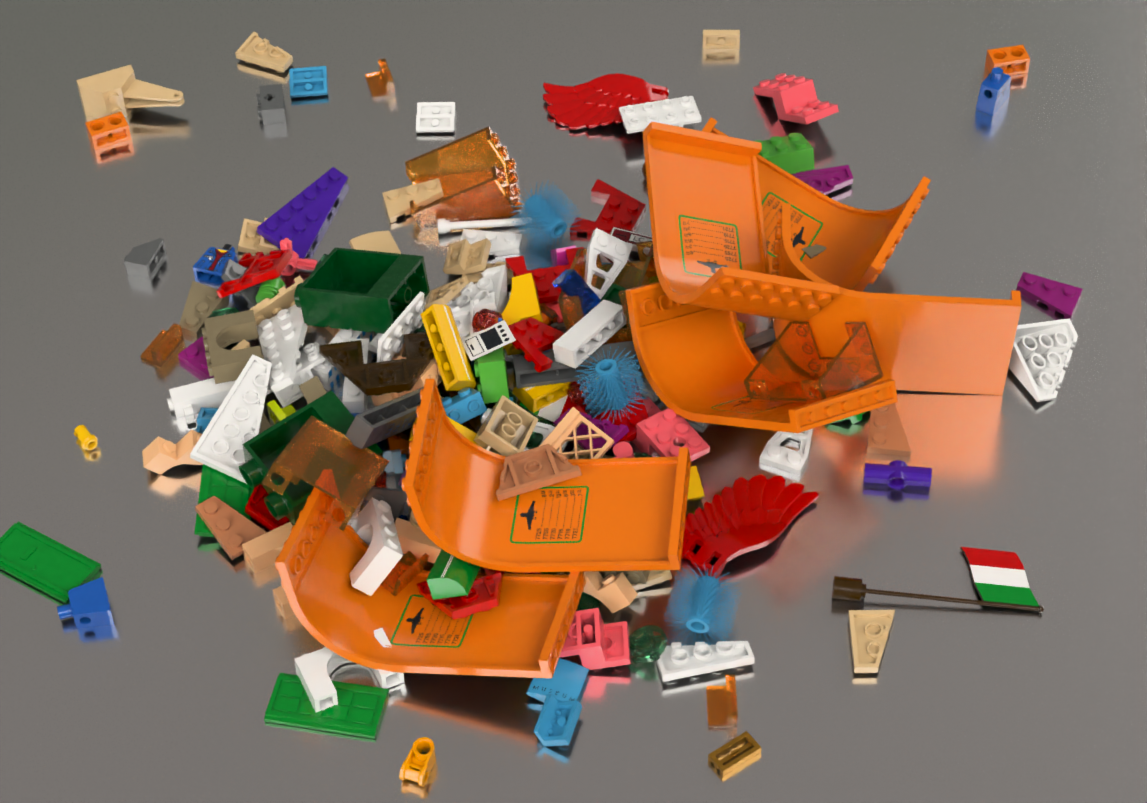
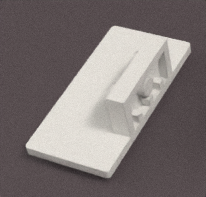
M693 96L619 107V112L628 134L644 131L651 122L683 127L686 124L702 121Z
M419 292L384 334L378 333L369 343L368 349L377 353V362L391 361L392 357L401 351L405 343L404 334L414 333L417 328L422 326L423 321L420 314L423 313L426 304L423 292Z
M318 342L309 343L300 351V358L295 363L297 371L294 383L274 393L283 408L304 396L299 385L313 378L314 375L310 369L326 360L320 354ZM270 383L268 384L267 395L273 392Z

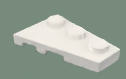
M463 229L461 240L467 239L470 244L488 238L491 242L489 255L493 254V256L498 257L519 254L522 234Z

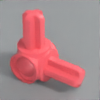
M289 238L280 241V250L289 249L292 254V258L281 272V275L292 276L299 269H315V266L318 264L317 260L299 258V255L293 251L292 241Z

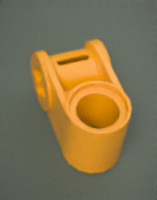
M422 737L413 743L406 760L402 764L399 774L400 780L405 781L407 779L417 782L421 787L426 785L430 772L436 762L435 747L431 739Z

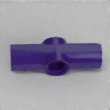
M900 460L892 461L889 465L865 463L864 482L888 484L890 488L895 490L904 489L907 485L931 487L932 468L908 466L904 461Z

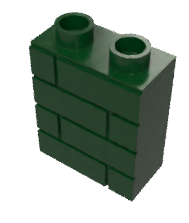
M335 247L322 262L315 266L314 271L303 283L297 285L294 294L295 304L298 308H301L304 323H307L309 326H329L330 328L345 330L352 328L354 331H374V333L384 334L420 291L424 293V298L429 294L430 290L424 256Z
M332 390L242 444L245 463L239 466L240 473L252 489L260 484L269 494L264 497V502L269 512L278 521L286 516L295 525L299 513L303 510L307 497L311 494L315 482L319 479L322 471H331L339 500L345 499L361 489L362 486L369 484L384 474L383 451L377 444L360 449L354 446L345 436L355 418Z

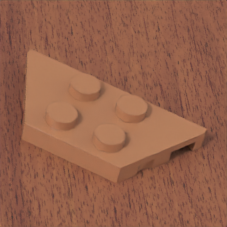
M550 444L542 445L505 457L504 470L500 475L501 483L499 490H496V496L498 501L581 476V470L579 466H573L569 463L568 458L562 453L556 452V449Z

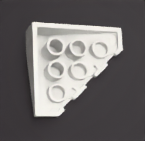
M506 264L487 268L481 273L483 278L479 279L475 284L473 282L467 284L460 291L461 296L452 302L451 300L446 304L450 308L456 306L462 308L470 305V301L478 298L480 301L487 298L488 293L495 292L497 309L475 313V332L490 327L496 321L494 319L499 318L507 305Z
M1070 318L1017 326L1008 368L1037 402L1054 400L1057 396L1058 391L1055 388L1063 380L1065 370H1063L1064 363L1067 364L1073 352L1070 349L1071 344H1074L1078 338Z

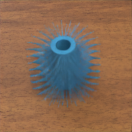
M536 184L535 194L531 193L532 196H529L530 198L526 199V202L522 201L525 205L513 206L525 208L523 211L516 210V212L521 214L517 215L518 217L515 216V218L521 217L520 220H525L524 224L526 225L524 227L521 223V226L518 228L520 230L521 227L523 229L529 227V235L532 238V233L536 235L533 240L536 243L538 242L537 239L540 240L539 242L541 240L542 242H548L547 239L549 237L550 245H552V238L553 240L555 238L556 246L557 238L559 237V241H561L560 236L563 237L566 231L571 232V230L566 229L575 227L567 226V223L572 224L568 220L574 218L575 214L572 215L570 212H574L575 209H567L568 202L566 199H562L563 194L560 196L557 193L555 197V195L552 196L553 193H548L547 199L541 193L538 195Z
M621 353L616 357V360H613V354L611 359H609L607 354V359L604 356V360L602 358L598 364L589 362L595 366H588L587 368L590 369L586 370L594 371L576 370L577 372L589 375H583L585 378L580 379L583 382L581 385L584 389V398H586L585 392H589V399L592 400L591 402L588 400L589 409H591V404L596 408L599 406L603 409L606 408L603 416L608 412V409H611L610 414H612V410L616 412V410L621 409L622 412L626 405L636 408L628 403L636 402L633 400L640 399L631 400L627 397L633 398L637 395L635 393L643 395L642 392H645L640 389L636 390L637 386L643 390L642 378L636 374L637 368L633 362L630 364L628 361H624L626 360L624 358L617 365L616 362L619 360L618 358Z
M708 568L706 576H703V573H701V577L695 574L696 581L686 572L689 578H683V586L679 583L681 581L677 580L676 582L679 585L675 587H681V589H674L676 591L680 590L682 594L671 595L678 598L675 599V602L678 601V603L672 602L668 604H677L673 608L676 611L670 610L666 612H675L671 616V618L675 619L669 620H679L671 621L674 624L686 623L681 627H688L686 631L690 629L691 633H700V637L701 633L705 637V632L711 634L710 630L715 633L717 632V635L721 637V633L718 631H724L723 625L728 626L726 628H731L729 627L730 621L726 622L727 620H725L726 615L730 618L728 620H733L730 617L732 614H728L729 612L727 611L729 610L727 609L731 607L730 610L732 611L730 612L734 613L735 611L732 608L736 607L730 606L727 603L731 601L733 602L731 604H737L734 601L737 599L735 597H728V600L722 598L724 595L729 596L732 592L723 591L724 589L729 590L726 587L730 586H721V584H731L732 586L735 584L718 581L720 578L715 579V576L711 577V574L708 576Z

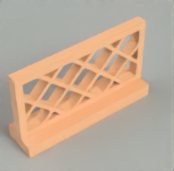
M573 407L540 446L550 444L556 449V452L559 450V453H562L564 456L575 455V459H578V455L590 454L591 459H601L614 444V440L583 417ZM583 422L588 426L589 435L577 436L576 429ZM602 437L607 441L602 448L593 449L592 438ZM589 439L590 449L578 451L577 440ZM567 441H574L575 451L563 452L562 445Z

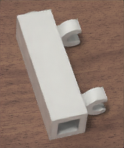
M211 378L169 389L171 397L167 399L170 411L174 410L176 418L185 416L187 424L196 422L194 414L199 413L201 407H220L236 380L215 384V379Z

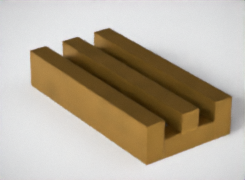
M745 731L708 754V761L714 763L715 769H719L723 777L760 754L761 746ZM748 741V743L745 744L744 746L735 749V748L738 747L739 745H741V744H743L744 742ZM733 750L731 754L727 755L721 760H718L720 757Z

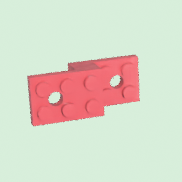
M781 73L776 75L775 79L760 81L759 85L753 87L756 95L773 98L777 116L780 120L807 125L839 112L837 104L829 103V101L821 102L817 99L813 79H808L804 76L795 77V75Z
M646 397L648 399H643L649 418L637 423V438L632 440V442L645 457H656L658 455L661 457H677L680 448L678 445L682 443L684 444L682 447H688L691 462L710 452V446L683 417L677 415L669 408L661 411L649 397Z

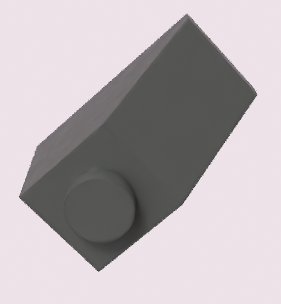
M159 238L133 247L129 255H126L124 259L127 274L150 280L166 255L164 239Z

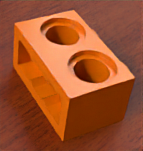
M1024 45L987 50L985 65L989 73L995 67L1001 68L1003 73L1009 76L1028 73L1030 57Z
M122 111L85 122L88 137L95 150L131 140L129 125Z

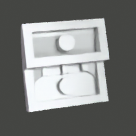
M455 102L417 103L416 133L454 132Z

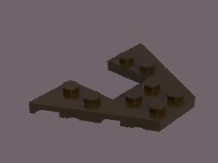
M427 332L404 334L406 359L364 364L361 340L319 345L320 354L367 396H378L393 392L401 393L411 390L434 357Z

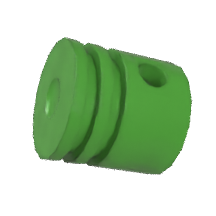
M278 277L262 282L255 298L257 304L265 298L272 299L279 293L278 290L280 288L286 287L284 281Z

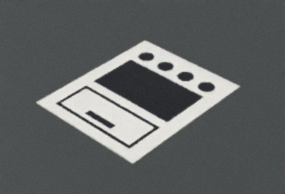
M505 320L461 339L471 361L516 341Z

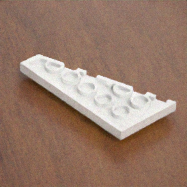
M296 304L288 309L279 311L277 315L270 319L263 320L257 326L264 360L272 363L269 383L274 393L294 383L297 371L295 363L300 358L299 348L303 346L308 328L307 324L304 323L302 310Z
M252 354L190 453V458L246 483L239 470V466L245 463L242 444L257 436L260 432L272 368L271 362Z

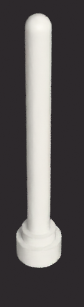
M440 218L437 219L438 235L446 234V232L456 229L515 226L516 222L514 220L516 219L519 223L520 221L518 220L519 218L450 222V220Z

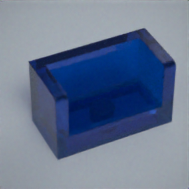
M566 269L552 282L554 287H560L577 306L576 312L579 315L588 314L601 301L574 269Z

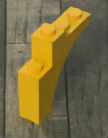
M532 273L512 277L511 295L499 318L505 320L508 326L529 317L544 323ZM512 343L503 346L506 349L507 355H517L523 352L521 348L516 349Z

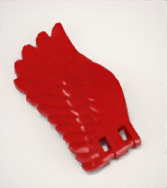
M619 73L607 74L575 86L543 84L545 92L548 93L543 94V100L550 105L547 106V112L555 118L557 124L569 126V129L572 130L584 127L590 129L600 124L604 126L613 122L620 123L623 121L619 107L669 99L668 88L650 84L635 76Z
M758 474L750 480L740 477L734 481L732 488L725 486L721 496L714 495L712 503L706 501L703 510L698 507L695 510V515L689 513L686 516L682 559L690 560L691 565L696 568L699 567L702 572L705 570L707 572L708 568V576L711 574V577L715 576V579H717L728 561L739 555L765 547L775 541L805 508L819 498V494L816 491L803 493L805 486L800 483H791L786 487V480L782 476H773L767 479L765 475ZM696 544H698L699 546H701V548L695 554L692 551L695 548ZM715 556L718 560L712 565L710 561Z

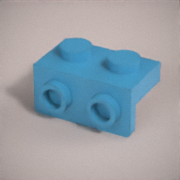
M470 387L458 391V395L452 398L445 397L441 399L447 416L459 424L487 411L480 392Z
M553 694L547 695L534 729L535 735L544 747L569 745L583 707L579 701L558 702Z

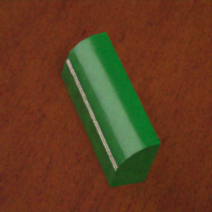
M441 549L426 579L432 599L468 595L480 570V566L465 562Z

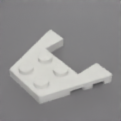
M495 292L488 293V297L480 301L478 298L470 301V305L460 308L456 306L451 308L461 339L477 333L475 332V313L497 309Z

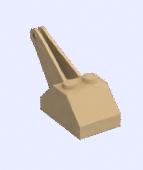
M131 65L76 80L85 115L97 119L121 111L124 117H127L133 108L179 107L185 103L181 91L135 79L134 70Z
M502 395L480 427L473 441L482 448L507 457L524 451L539 419Z

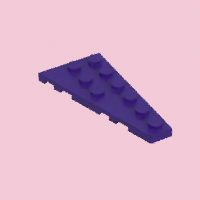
M332 167L257 227V233L279 249L280 241L289 238L292 241L293 251L299 255V258L305 259L328 219L330 211L334 208L336 200L340 197L346 186L348 177Z

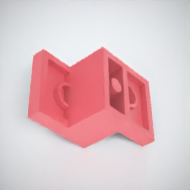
M599 608L576 611L560 657L579 655L583 667L589 670L631 664L627 621L604 624Z

